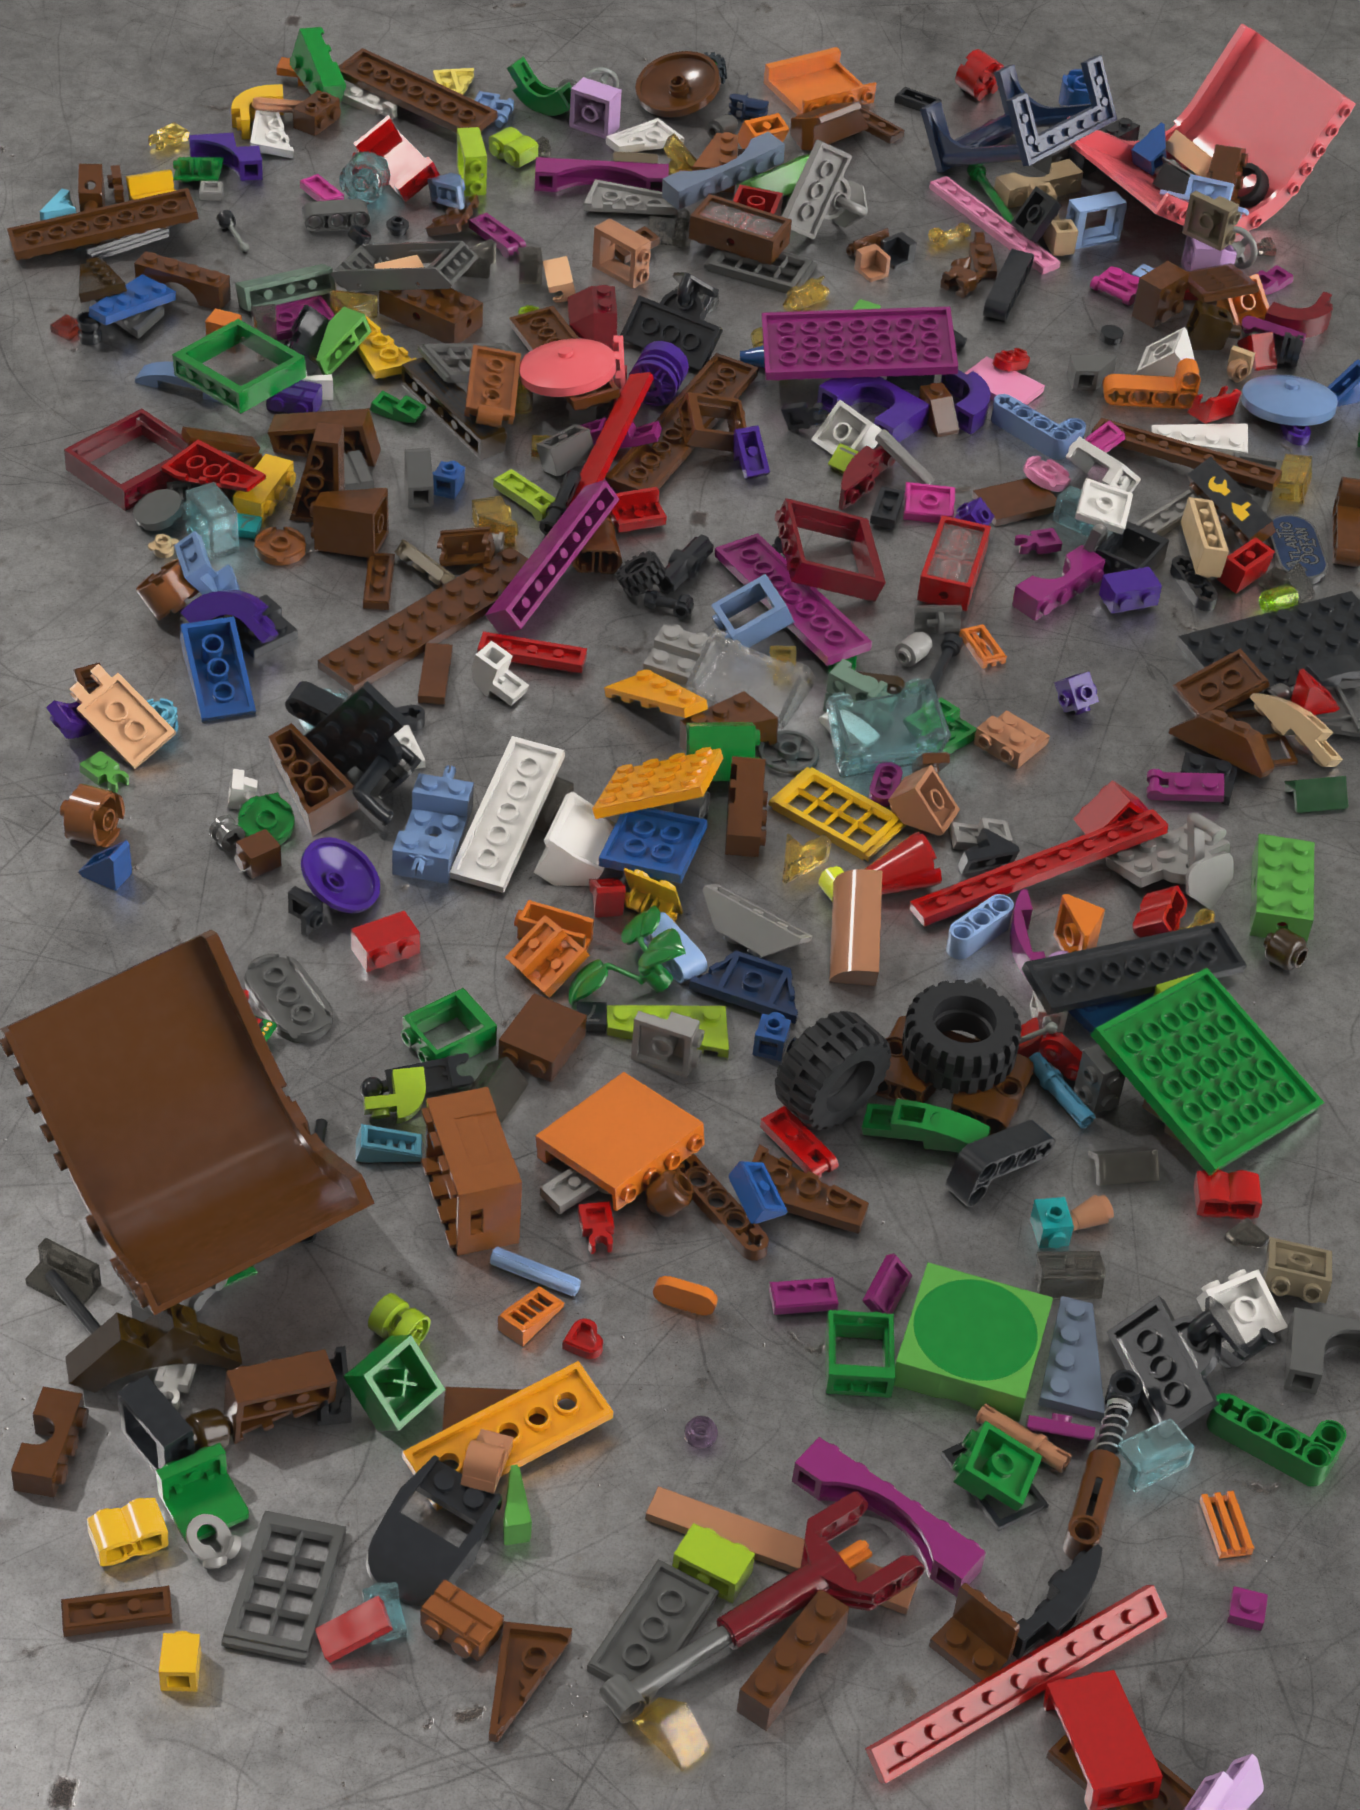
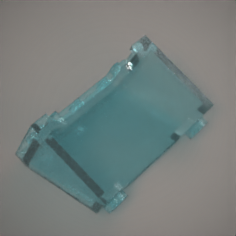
M920 678L911 679L905 684L906 686L902 689L901 693L853 702L851 695L838 692L828 698L826 709L835 763L840 777L846 778L874 773L877 765L883 762H892L900 767L911 766L913 761L923 753H942L951 737V733L931 678L924 680Z

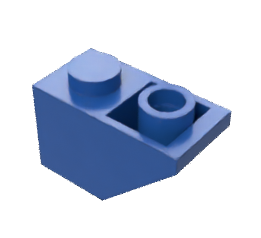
M1162 122L1157 127L1151 129L1148 135L1140 142H1137L1131 149L1133 164L1151 176L1155 174L1158 166H1163L1162 157L1167 158L1165 124Z

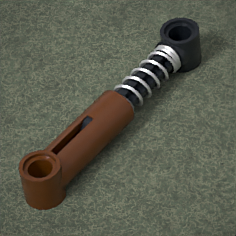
M1118 1370L1112 1374L1105 1395V1417L1102 1419V1426L1099 1429L1100 1435L1096 1439L1097 1444L1094 1450L1088 1455L1063 1541V1550L1071 1560L1081 1551L1085 1550L1088 1552L1100 1543L1121 1467V1461L1117 1456L1121 1452L1119 1445L1124 1443L1122 1436L1126 1434L1124 1427L1129 1425L1127 1418L1136 1410L1143 1388L1141 1378L1131 1370ZM1089 1501L1096 1502L1093 1516L1086 1515Z

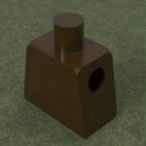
M1196 300L1185 328L1188 332L1192 350H1222L1228 338L1239 339L1241 326L1233 324L1231 314L1227 309Z

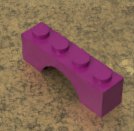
M1084 545L1077 547L1066 554L1062 577L1044 579L1032 575L1016 585L1012 606L1034 621L1044 615H1048L1053 609L1061 604H1065L1075 595L1081 594L1086 588L1094 583L1097 584L1104 575L1105 559L1095 552L1083 549Z

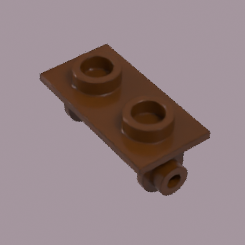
M885 228L853 241L846 248L847 255L856 258L857 249L876 244L881 248V241L890 237L889 229Z

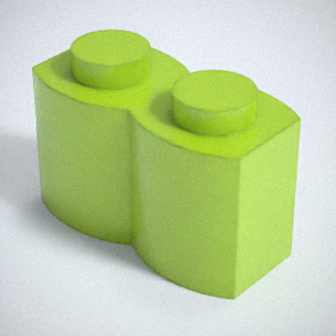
M507 127L489 137V151L493 156L505 159L511 166L520 168L538 157V143L533 138L522 135L517 129Z

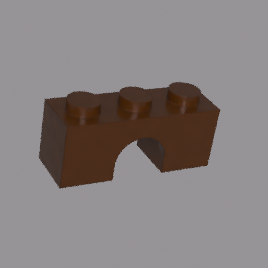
M43 1386L33 1411L35 1434L51 1438L41 1444L21 1443L11 1469L14 1491L54 1498L58 1486L64 1485L68 1474L67 1462L69 1456L74 1457L78 1448L79 1438L77 1435L79 1429H84L88 1421L89 1409L84 1406L83 1393Z

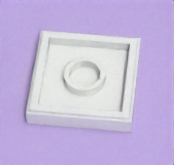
M1086 478L1074 519L1092 525L1101 523L1108 527L1109 531L1122 535L1126 527L1133 493Z

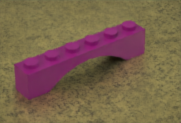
M536 157L534 191L558 192L575 186L593 185L596 179L662 192V179L669 176V164Z
M818 1437L796 1460L792 1476L794 1484L818 1501H838L852 1492H859L868 1502L867 1510L890 1521L912 1542L925 1563L929 1578L955 1597L958 1596L959 1588L964 1583L970 1585L981 1572L986 1551L981 1549L978 1543L972 1539L965 1538L955 1531L948 1522L936 1518L926 1511L919 1502L910 1500L897 1491L890 1482L883 1481L871 1473L864 1464L855 1462L842 1453L836 1445Z

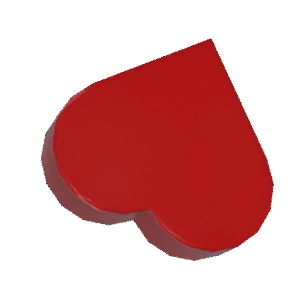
M587 1318L577 1320L563 1340L562 1349L585 1359L598 1358L603 1351V1339L597 1334L595 1322Z

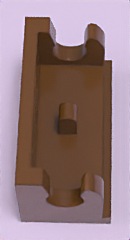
M491 526L441 530L437 542V549H441L439 558L441 566L490 563L496 550Z

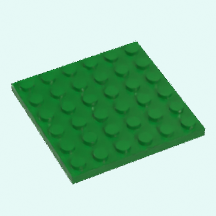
M1208 968L1199 971L1096 1027L1090 1034L1209 1176L1318 1110L1325 1103Z

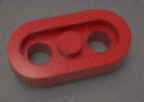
M1014 348V350L1009 351L1002 350L995 354L992 364L998 369L1012 372L1026 369L1030 362V357L1025 350L1020 348Z
M1061 1033L1044 1034L1039 1044L1041 1055L1067 1079L1076 1081L1083 1052Z

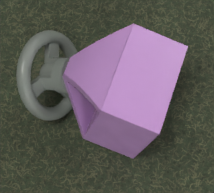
M606 67L591 69L571 88L570 128L606 139V136L614 134L620 128L622 89H619V79L613 70ZM596 74H602L597 81L590 79ZM609 77L613 81V87L606 83Z
M1234 226L1233 231L1244 238L1241 241H1234L1221 251L1187 236L1181 260L1182 267L1188 272L1232 263L1238 269H1247L1257 259L1258 248L1256 241L1246 229ZM1247 244L1251 248V255L1248 261L1244 257Z

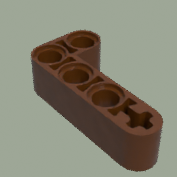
M1341 477L1332 514L1333 564L1352 567L1360 566V479Z

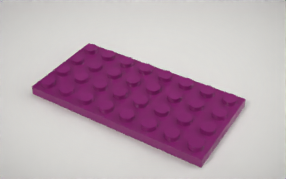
M950 306L761 313L766 380L958 374V359Z

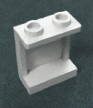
M1080 436L1069 447L1066 458L1086 474L1095 463L1106 468L1108 472L1102 481L1109 486L1132 493L1141 480L1123 463Z

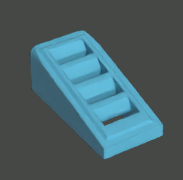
M361 1124L356 1138L355 1161L368 1163L421 1162L422 1134ZM406 1144H411V1150L406 1149Z

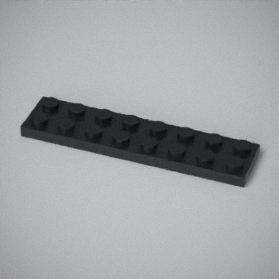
M1214 922L1027 961L1021 970L1047 1015L1153 993L1158 984L1197 973L1205 968H1208L1216 978L1243 973L1247 965L1221 923Z

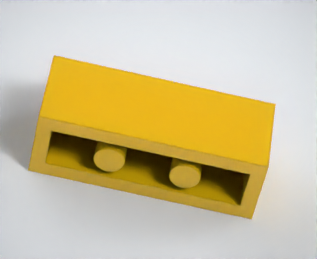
M265 454L254 468L264 473L266 479L249 492L237 491L234 494V517L237 513L261 516L263 524L266 518L273 514L278 502L284 499L289 487L295 484L296 473L294 472L293 461L270 454Z

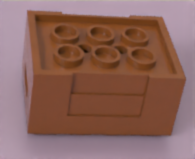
M483 1087L427 1098L426 1108L421 1109L426 1124V1158L421 1159L425 1175H431L433 1181L429 1182L433 1200L439 1199L441 1205L437 1206L441 1224L447 1223L449 1229L445 1231L449 1248L455 1247L457 1256L494 1249L495 1247L518 1244L520 1241L522 1180L514 1158H512L489 1088Z

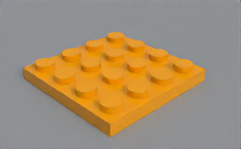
M705 747L697 750L695 754L685 756V753H677L670 756L667 760L659 761L658 758L643 762V765L633 767L632 764H626L618 767L592 808L595 819L703 797L723 760L721 748L712 750L711 747Z

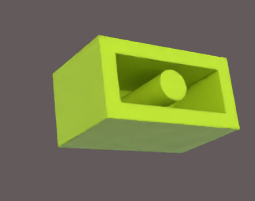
M693 1523L673 1554L672 1566L718 1590V1597L733 1604L752 1574L755 1553L749 1551L746 1546L740 1543H733L719 1536L710 1528H703Z

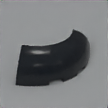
M304 305L290 329L293 336L291 339H287L284 345L305 356V367L308 376L319 368L316 358L330 320L311 306Z

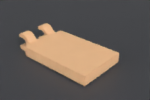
M98 664L90 672L92 673V679L100 686L89 694L77 682L69 689L71 691L70 695L81 704L76 708L77 712L135 770L176 735V731L119 673L111 677Z

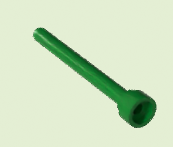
M969 165L967 173L970 178L981 184L1003 218L1011 223L1014 216L987 179L984 165Z

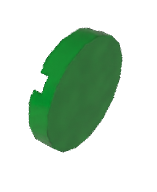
M265 794V797H251L242 805L238 813V825L245 831V838L266 829L282 845L291 837L294 831L295 817L291 806L284 799L275 795Z

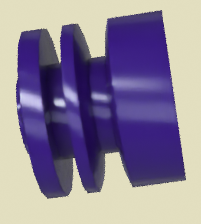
M654 341L646 345L629 375L651 372L654 380L643 403L652 406H663L674 398L688 374L689 364L685 354L674 344L665 341Z

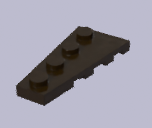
M90 258L86 260V263L80 264L79 298L81 303L127 292L125 282L103 259Z

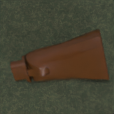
M608 514L573 560L572 565L577 572H594L595 559H599L598 572L601 574H615L622 565V557L610 514Z

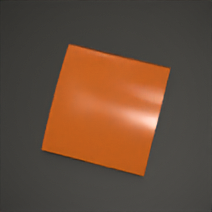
M544 915L505 958L550 998L590 955L568 936L561 927Z

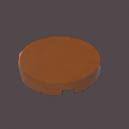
M270 527L261 531L256 536L254 550L256 556L265 563L278 566L290 565L299 561L305 555V537L298 530L291 527H283V529L278 530L277 527Z

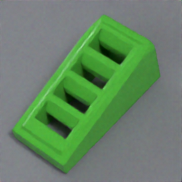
M518 1464L511 1465L509 1471L503 1523L504 1545L530 1542L532 1520Z

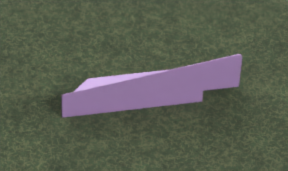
M1253 1754L1233 1760L1226 1772L1222 1771L1205 1777L1184 1810H1247L1264 1790L1258 1758Z

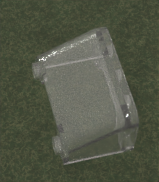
M713 628L689 676L686 686L695 694L716 703L745 691L778 717V729H784L816 681L809 666L796 662L795 666L789 661L784 663L745 647L736 639L735 641L729 638L725 639L726 632Z

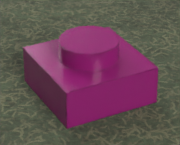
M1233 1586L1227 1623L1261 1631L1265 1620L1268 1594Z

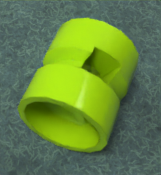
M389 1293L380 1299L368 1319V1328L383 1339L397 1335H412L418 1346L425 1339L431 1325V1320L428 1316L416 1308H409V1304L394 1293Z

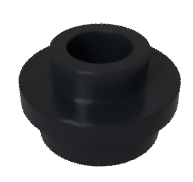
M393 216L387 220L386 228L393 236H403L409 228V222L402 216Z

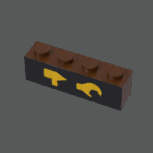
M1211 456L1187 474L1190 482L1188 488L1195 497L1200 495L1202 499L1213 500L1216 513L1220 516L1221 524L1226 529L1231 528L1235 532L1234 536L1241 545H1245L1255 537L1264 542L1276 532L1273 520Z

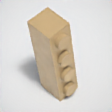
M1188 497L1181 519V526L1195 573L1205 578H1220L1229 550L1213 500Z

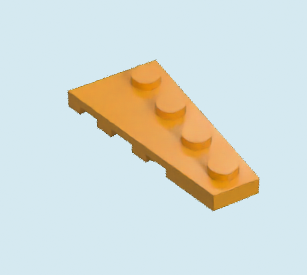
M651 670L638 671L635 676L604 687L605 697L613 699L618 695L621 696L623 702L627 703L637 700L641 702V707H659L660 712L682 718H687L708 709L707 699Z

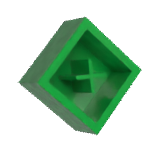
M412 1335L388 1337L343 1376L377 1431L401 1430L446 1390Z

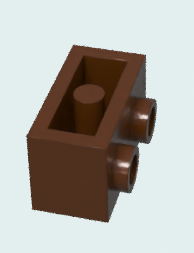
M316 91L293 108V128L313 136L318 135L340 118V98L332 96L327 92Z

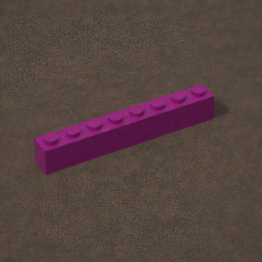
M606 480L584 486L485 614L499 634L503 635L522 629L620 500Z

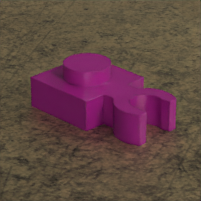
M1054 528L1030 531L1029 536L1020 534L1015 536L1014 541L1015 546L1020 545L1019 554H1028L1031 550H1035L1037 554L1061 551L1063 544Z

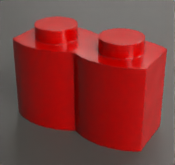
M1179 886L1150 892L1143 897L1140 911L1136 914L1132 924L1133 931L1137 937L1142 938L1179 930L1180 918L1184 916L1187 909V899Z
M1205 1170L1197 1171L1193 1184L1197 1215L1212 1218L1229 1216L1235 1219H1254L1259 1217L1262 1207L1259 1174L1246 1170H1237L1229 1173L1218 1170L1209 1176Z

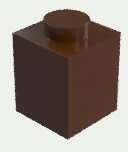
M266 829L236 842V855L234 856L236 865L241 871L244 870L251 879L261 876L282 866L281 845Z

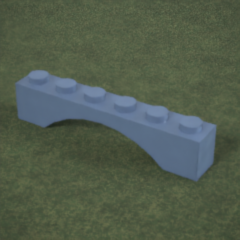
M769 131L750 140L748 147L741 155L724 165L706 170L679 171L663 178L662 198L677 210H681L705 199L709 194L714 195L784 163L785 144Z

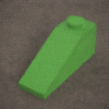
M343 307L328 322L316 358L322 375L332 374L372 332L365 314Z

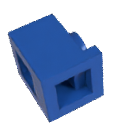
M441 461L436 471L432 472L434 495L455 500L465 483V466H461L457 461ZM443 482L451 483L450 488L441 485Z
M772 1012L769 1015L762 1013L754 1037L752 1055L782 1062L789 1038L791 1020L786 1019L783 1014L778 1012ZM762 1042L778 1044V1047L764 1045Z

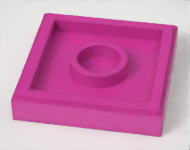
M906 482L903 520L939 523L942 515L954 518L955 487Z

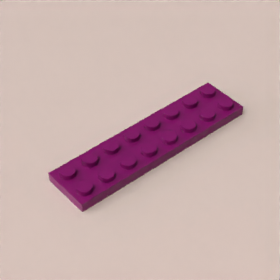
M758 533L715 548V557L744 585L764 574L767 575L787 605L794 620V623L787 627L827 666L871 650L872 641L815 587L791 582L789 570L786 567V559ZM766 598L760 600L769 610L772 609Z

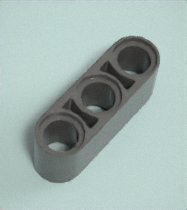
M362 199L308 202L302 207L305 227L311 232L350 230L353 225L365 228L370 223L367 204Z

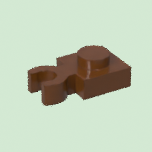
M120 165L111 166V175H107L108 189H113L115 203L124 202Z

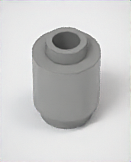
M924 632L911 634L895 647L897 660L906 667L914 666L930 653L932 640Z

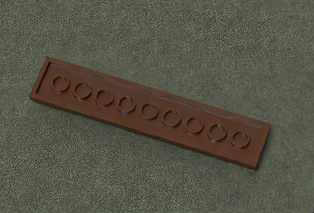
M716 353L657 418L656 421H659L662 427L658 442L631 447L606 475L605 480L610 487L622 492L652 487L660 489L696 448L686 446L678 410L686 393L692 392L738 399L758 376L759 367ZM701 416L703 427L706 429H712L721 419Z
M507 547L494 555L490 563H480L318 659V669L352 693L366 681L370 684L374 683L425 652L426 643H440L483 617L528 558L512 547Z

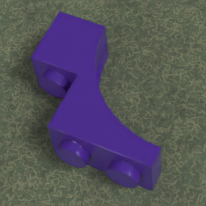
M234 133L189 135L190 157L224 158L223 164L234 170L239 176L240 181L263 180L262 157L259 146L236 147Z

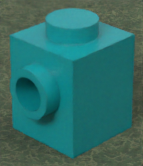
M1066 1198L1034 1199L1030 1221L1038 1248L1056 1249L1069 1246L1074 1225Z

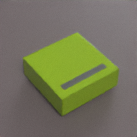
M839 443L828 465L844 473L847 465L859 451Z

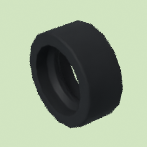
M1247 163L1246 167L1242 169L1241 176H1244V178L1251 174L1256 175L1257 178L1256 185L1249 194L1242 197L1237 196L1240 199L1239 206L1242 208H1250L1259 204L1266 196L1269 188L1268 176L1253 163Z

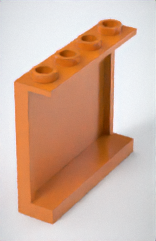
M837 47L765 64L763 81L797 116L827 104L860 102L861 105L873 103L877 84L873 82L863 85L840 63L841 50Z
M622 1072L535 1135L538 1159L548 1163L556 1157L612 1195L613 1209L615 1211H618L627 1203H631L639 1194L646 1190L647 1185L665 1171L676 1169L680 1163L693 1153H697L705 1145L704 1123L625 1072Z

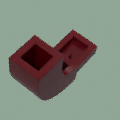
M1323 292L1317 302L1307 308H1293L1273 302L1267 310L1264 320L1305 333L1306 338L1317 336L1323 333L1329 326L1333 311V304L1330 303L1332 294Z

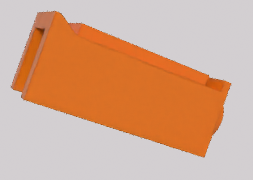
M531 900L527 901L523 910H518L514 921V926L518 927V940L523 938L544 915L561 927L568 936L586 951L593 940L594 919Z

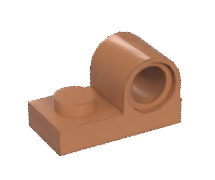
M481 1429L477 1439L471 1440L463 1465L461 1485L494 1494L511 1452L514 1437Z

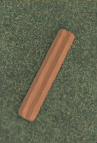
M255 97L253 98L252 108L259 111L293 113V108L303 101Z

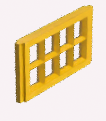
M806 767L768 802V805L773 807L774 811L861 860L869 861L906 826L889 809L813 767ZM812 782L826 789L818 798L804 791ZM831 793H834L846 800V802L837 809L823 800ZM797 795L812 803L803 812L788 804ZM853 804L866 811V813L856 820L843 811ZM816 807H819L831 815L822 823L808 814ZM873 815L886 822V824L876 831L863 824V822ZM836 818H839L851 826L841 834L828 825ZM856 829H859L871 836V838L861 845L848 838V836Z

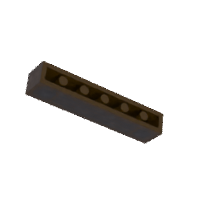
M424 357L402 364V385L422 404L427 406L426 408L480 460L506 451L507 433L504 427L498 428L476 424L477 416L469 414V417L464 416L467 395L464 389L460 388L456 383L444 381Z

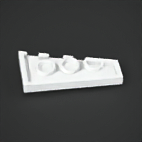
M1248 423L1152 425L1151 428L1153 433L1234 456L1235 452L1248 453Z

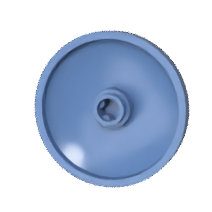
M1265 375L1253 378L1244 385L1241 396L1243 406L1252 414L1267 421L1292 426H1309L1324 423L1333 418L1338 404L1336 395L1328 387L1316 381L1292 375Z

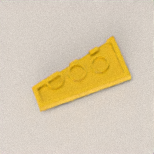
M366 316L372 332L356 348L358 354L374 379L402 374V364L416 358H410L406 349L397 347L394 344V339L389 335H383L381 328Z

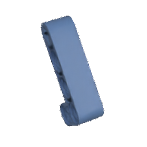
M999 394L994 398L991 415L992 423L1049 458L1055 460L1065 459L1071 444L1079 436L1084 439L1086 423L1079 418H1069L1057 424L1010 395Z

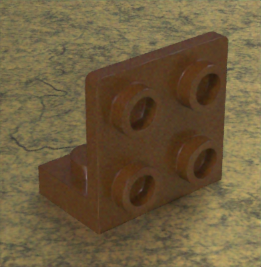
M964 1583L959 1588L953 1616L930 1639L929 1647L977 1684L1010 1664L1020 1626L1012 1615L1006 1611H1001L988 1601L987 1597L980 1590L973 1589L967 1583Z

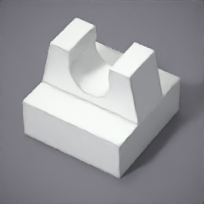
M233 769L229 785L227 808L239 810L240 804H244L251 797H255L258 780L245 777L244 770Z

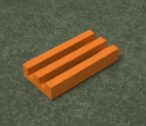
M983 624L960 629L959 636L982 669L987 668V664H990L991 667L996 666L998 661L1000 664L1006 663L1007 656ZM986 645L988 646V648L991 650V652H992L994 655H992V654L990 653V651L987 649Z
M1234 1490L1227 1491L1226 1495L1216 1492L1213 1497H1209L1208 1494H1201L1199 1502L1219 1559L1252 1555L1254 1546ZM1226 1504H1227V1507H1228V1510H1229L1231 1519H1232V1521H1233V1524H1234L1236 1533H1237V1535H1238V1538H1239L1241 1547H1240V1545H1239V1542H1238V1539H1237V1537H1236V1534H1235L1233 1525H1232V1523H1231V1520H1230V1517H1229L1227 1508H1226V1506H1225ZM1212 1506H1216L1231 1549L1226 1547Z

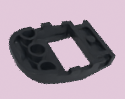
M436 1455L399 1489L379 1524L366 1555V1569L371 1580L378 1587L400 1601L414 1606H423L443 1580H447L455 1585V1581L466 1569L469 1570L477 1559L476 1555L483 1541L486 1540L489 1534L496 1509L500 1510L502 1506L501 1494H493L461 1485L462 1474L439 1461V1457ZM415 1491L473 1525V1528L459 1548L401 1513Z

